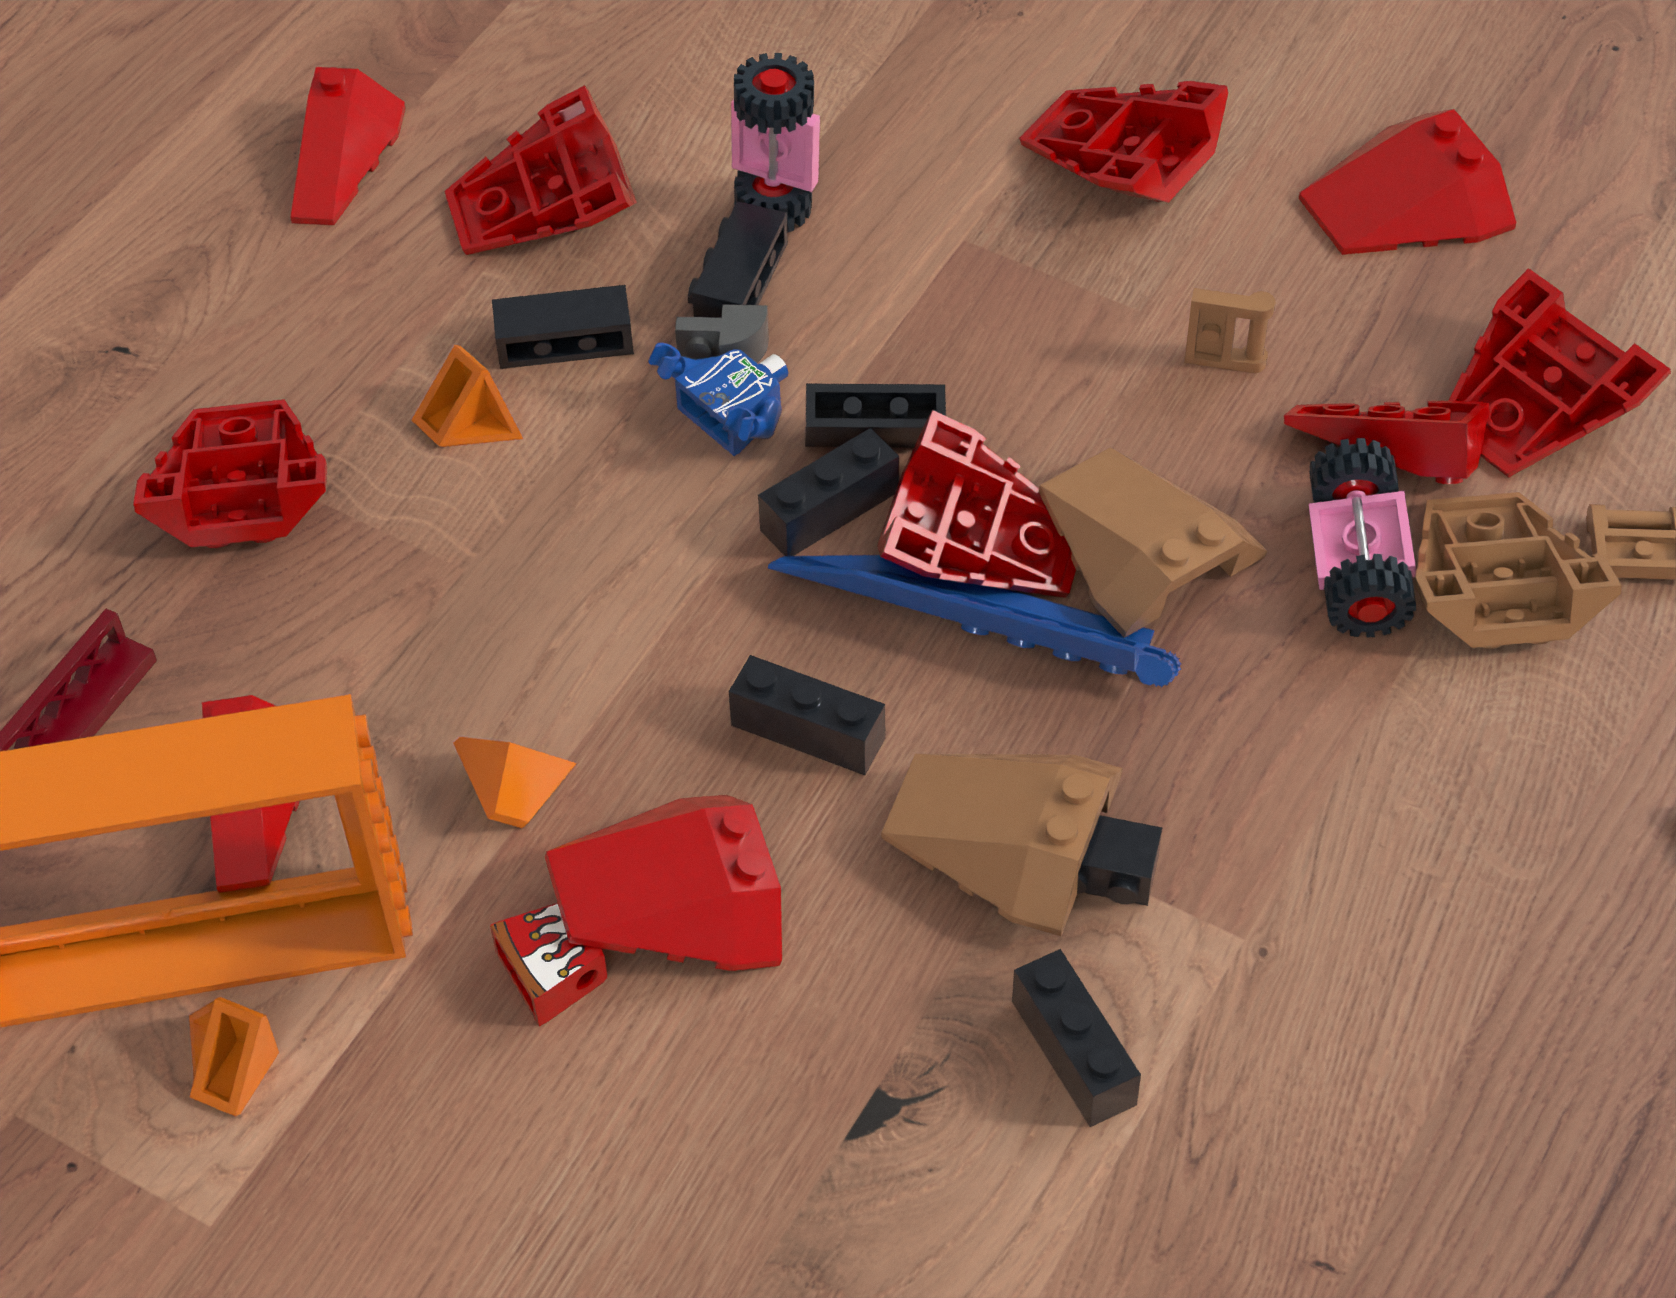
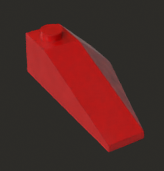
M315 68L307 99L290 216L292 223L335 225L359 192L358 184L368 171L374 172L379 165L378 157L387 145L392 147L399 137L406 109L405 102L359 69Z
M1427 401V407L1405 411V407L1400 406L1399 402H1384V405L1369 407L1368 412H1360V406L1354 403L1296 405L1284 414V424L1340 446V440L1349 439V445L1356 444L1357 438H1365L1367 446L1372 440L1380 442L1381 448L1386 446L1390 449L1391 455L1394 456L1395 467L1418 476L1435 477V482L1439 484H1459L1478 468L1489 414V402Z
M253 695L202 702V718L275 707L276 705ZM300 801L210 816L218 893L270 885L287 839L285 831L292 811H297Z

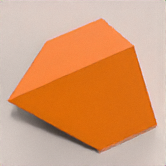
M454 345L411 421L438 446L442 447L523 439L489 371L464 348Z
M459 737L453 742L487 818L519 828L525 827L577 764L511 742Z
M218 997L189 1015L194 1077L190 1098L236 1117L242 1113L279 1054V1050L267 1015Z

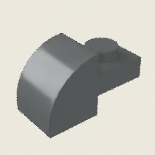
M723 305L722 318L677 317L675 327L677 350L681 356L695 360L720 356L733 349H738L758 363L765 355L769 344L768 306Z

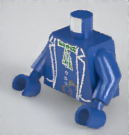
M657 343L648 363L659 366L657 374L662 379L666 380L671 376L675 378L677 409L729 453L736 456L754 438L769 439L774 435L782 413L779 382L788 377L789 374L786 364L779 356L772 354L757 364L743 351L733 349L720 356L694 360L681 356L675 347L667 343Z

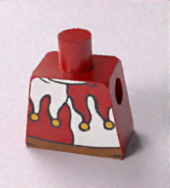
M558 903L490 925L495 952L539 1026L549 1022L603 984L608 977L605 957L602 951L604 949L569 943Z

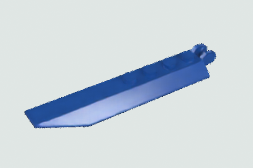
M880 555L783 556L768 564V569L962 623L961 629L972 634L988 635L989 631L1007 636L1006 641L1018 647L1034 648L1035 644L1053 649L1052 654L1064 660L1080 661L1081 657L1100 662L1099 668L1114 674L1123 675L1127 674L1128 670L1135 671L1143 684H1155L1156 687L1161 686L1162 688L1164 685L1167 686L1169 682H1172L1175 676L1179 674L1178 671L1181 670L1180 665L1182 663L1179 662L1180 658H1177L1176 654H1172L1171 651L1167 653L1165 649L1150 645L1155 630L1143 627L1124 638L1102 615L1009 589L924 577L880 557Z

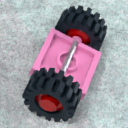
M767 53L759 54L758 62L753 57L747 59L746 66L740 64L737 68V74H734V99L731 102L732 168L738 170L737 177L735 176L734 206L738 201L786 212L788 233L794 231V223L801 227L805 223V217L809 218L811 214L812 191L818 183L820 116L813 114L815 80L812 70L808 71V65L803 61L797 64V57L789 55L787 60H782V53H775L774 59H768Z
M1357 438L1356 444L1349 445V439L1340 440L1341 447L1336 448L1333 443L1325 446L1326 454L1318 451L1314 456L1315 461H1311L1309 466L1312 497L1314 503L1309 504L1319 589L1325 591L1329 622L1332 627L1337 625V631L1344 634L1347 630H1350V636L1359 637L1361 632H1366V637H1375V631L1380 630L1383 635L1392 633L1391 626L1397 629L1403 628L1405 620L1411 621L1414 617L1413 611H1416L1412 580L1416 575V566L1404 491H1399L1394 456L1391 455L1389 448L1386 446L1381 448L1380 442L1372 440L1367 446L1365 438Z

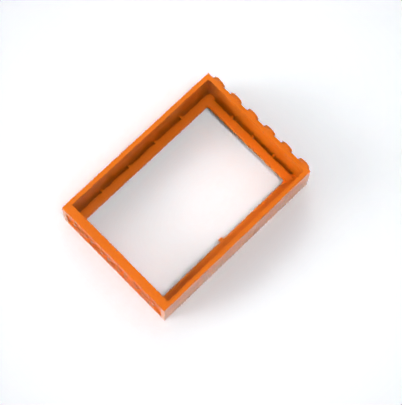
M351 694L1 751L0 851L334 795L354 867L271 881L268 886L218 893V890L0 927V1028L406 958L404 937L413 936L409 906L406 905L405 893L408 892L404 864L400 860L397 836L393 832L389 805L386 806L383 780L379 776L374 745L371 746L366 714L356 716Z

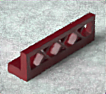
M106 608L1 729L0 752L7 751L14 742V749L95 736L157 662L154 650L126 637L118 613ZM107 635V636H108V639H107L106 642L100 647L101 641H102L103 638ZM76 671L74 679L70 683L71 676ZM46 706L45 711H44V714H43V715L41 716V718L39 719L40 714H41V711H42V710L44 709V707Z

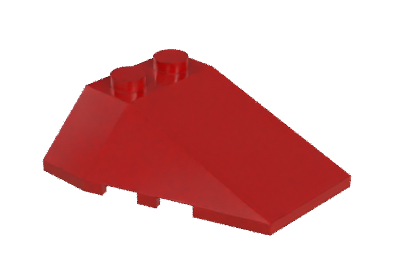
M1196 81L1178 82V89L1155 91L1154 84H1142L1139 87L1140 92L1119 94L1116 87L1066 90L1019 137L1022 146L1099 187L1133 197L1169 203L1214 155L1229 92L1226 85Z
M585 85L547 104L537 113L540 119L521 135L516 130L506 139L510 145L491 161L485 156L444 191L461 248L466 255L591 227L637 203L616 143Z
M1455 109L1425 113L1387 127L1299 192L1301 203L1342 255L1397 250L1398 244L1422 242L1423 247L1438 246L1439 240L1463 238L1464 244L1478 243L1514 230L1516 227L1515 215L1499 161Z
M1528 268L1497 300L1492 310V318L1483 336L1479 337L1474 347L1475 353L1465 373L1462 372L1448 401L1489 402V414L1480 456L1509 478L1640 406L1671 374V369L1635 343L1626 352L1621 350L1565 309L1563 292Z
M285 399L193 409L172 436L173 446L168 452L160 451L154 458L156 468L150 475L149 473H143L137 480L133 506L137 514L191 548L201 546L221 548L230 543L245 541L267 543L276 538L286 537L326 492L327 463L322 453L317 454L311 437L309 435L305 436L302 432L300 421Z
M932 410L901 474L877 544L880 557L924 577L1066 598L1070 593L1076 568L1071 560L1072 551L1065 536L1059 535L1040 496L1039 488L1018 472L1021 466L1013 459L1008 457L1004 461L983 443L986 438L978 431Z
M729 795L679 798L546 851L545 861L569 943L635 954L637 948L667 953V960L682 963L685 957L715 962L716 969L728 971L780 966L782 962L781 886L756 812L751 803Z

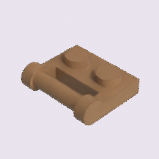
M1194 288L1184 363L1248 373L1262 372L1266 368L1268 352L1265 349L1268 321L1273 317L1276 305L1273 295L1264 291H1258L1250 296ZM1236 318L1250 319L1247 345L1243 349L1233 348Z
M1589 504L1586 525L1587 531L1590 532L1592 555L1598 553L1604 557L1617 578L1676 580V507H1670L1669 511L1606 509L1605 505Z

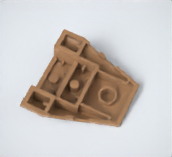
M1111 447L1039 486L1040 496L1059 535H1064L1072 551L1071 560L1076 571H1082L1089 586L1088 596L1093 606L1124 638L1160 618L1170 592L1218 565L1231 577L1265 558L1267 550L1237 520Z
M1520 492L1432 499L1426 502L1422 540L1415 575V587L1427 612L1472 648L1495 649L1502 645L1522 643L1540 645L1546 644L1549 641L1567 640L1621 594L1622 585L1604 557L1598 553L1593 554L1591 557L1579 548L1580 539L1571 532L1566 533L1564 536L1553 527V518Z
M915 754L881 832V837L931 871L937 868L959 882V889L970 896L976 893L998 907V914L1007 920L1062 936L1077 896L1080 866L1100 813H1108L1122 776L1123 768L1077 755Z

